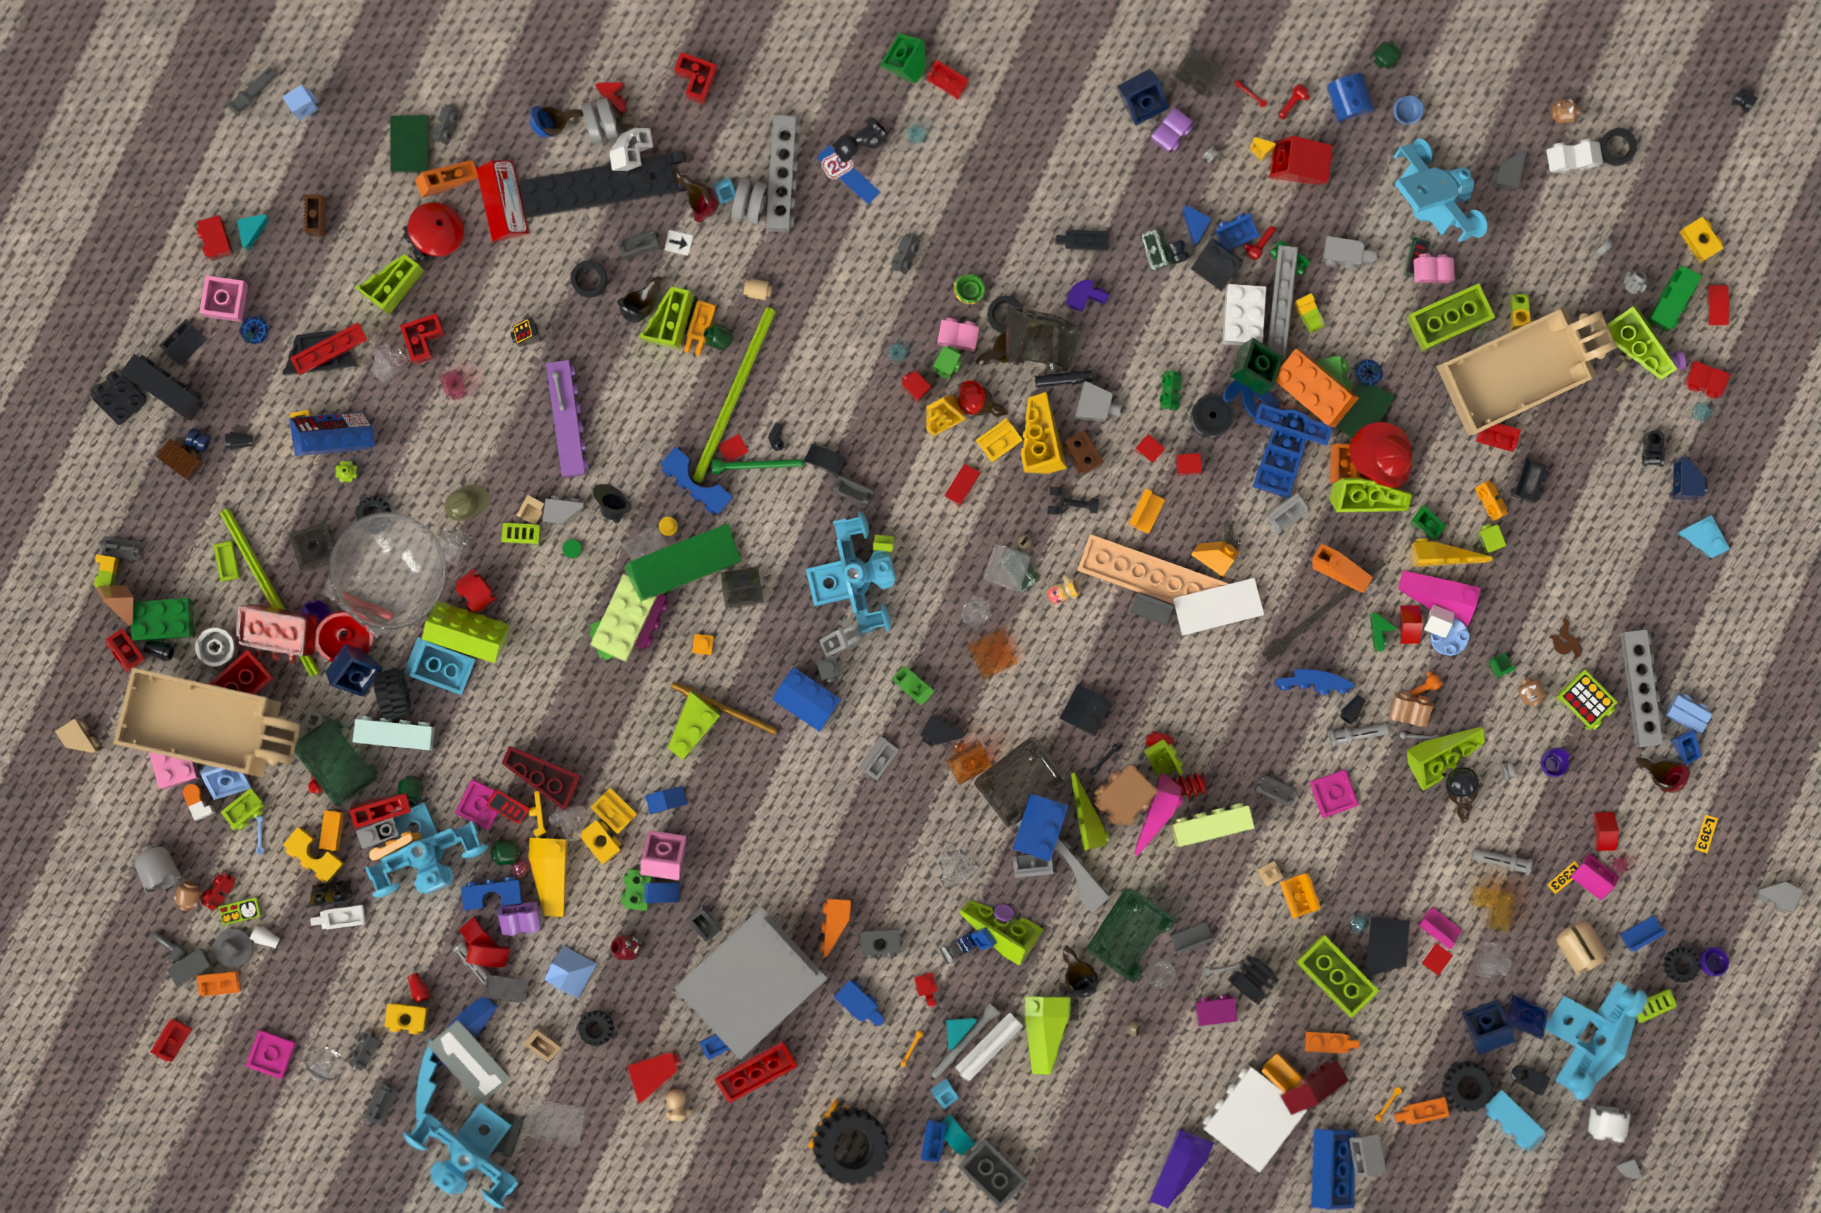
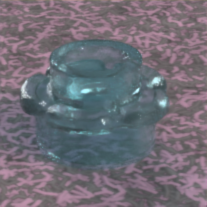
M919 125L908 128L907 139L911 143H921L925 137L924 129Z
M899 343L891 345L887 351L889 353L888 357L892 361L900 362L906 355V349Z
M1700 403V405L1694 406V419L1705 422L1711 416L1712 412L1707 404Z
M1362 915L1358 918L1354 917L1350 927L1353 928V933L1362 932L1367 921L1362 918Z

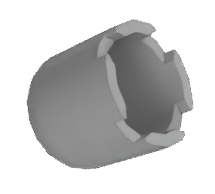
M146 846L135 860V868L146 894L156 893L154 889L160 887L165 890L178 883L179 879L182 878L170 852L164 847Z

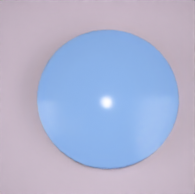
M1454 618L1453 624L1445 638L1430 633V640L1436 651L1443 655L1452 656L1465 649L1468 644L1469 633L1465 624L1459 619Z

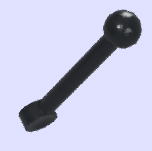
M694 296L693 303L691 306L688 325L685 328V335H687L691 320L694 314L695 304L698 301V298L696 296Z
M1114 744L1108 754L1095 767L1090 769L1091 775L1097 774V770L1115 751L1119 750L1118 744Z

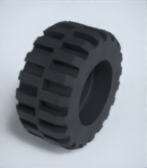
M842 1107L838 1112L835 1110L830 1112L831 1116L828 1118L824 1117L821 1120L822 1125H817L815 1130L817 1134L813 1136L812 1142L814 1147L812 1149L818 1165L829 1178L837 1180L840 1184L844 1185L846 1183L856 1185V1182L863 1184L867 1182V1178L871 1177L873 1179L876 1177L875 1172L878 1169L881 1171L884 1168L882 1163L887 1161L889 1156L887 1150H890V1144L887 1142L888 1135L882 1124L864 1109L859 1110L857 1107H851V1109ZM849 1129L863 1131L868 1138V1147L865 1154L857 1161L850 1163L838 1160L833 1151L834 1143L838 1136Z

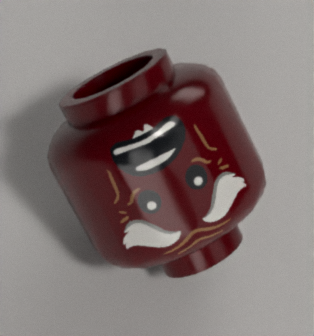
M618 935L611 943V952L618 960H634L640 952V944L637 938L632 935Z

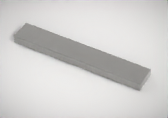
M1278 245L1267 347L1284 356L1282 361L1285 362L1298 247Z

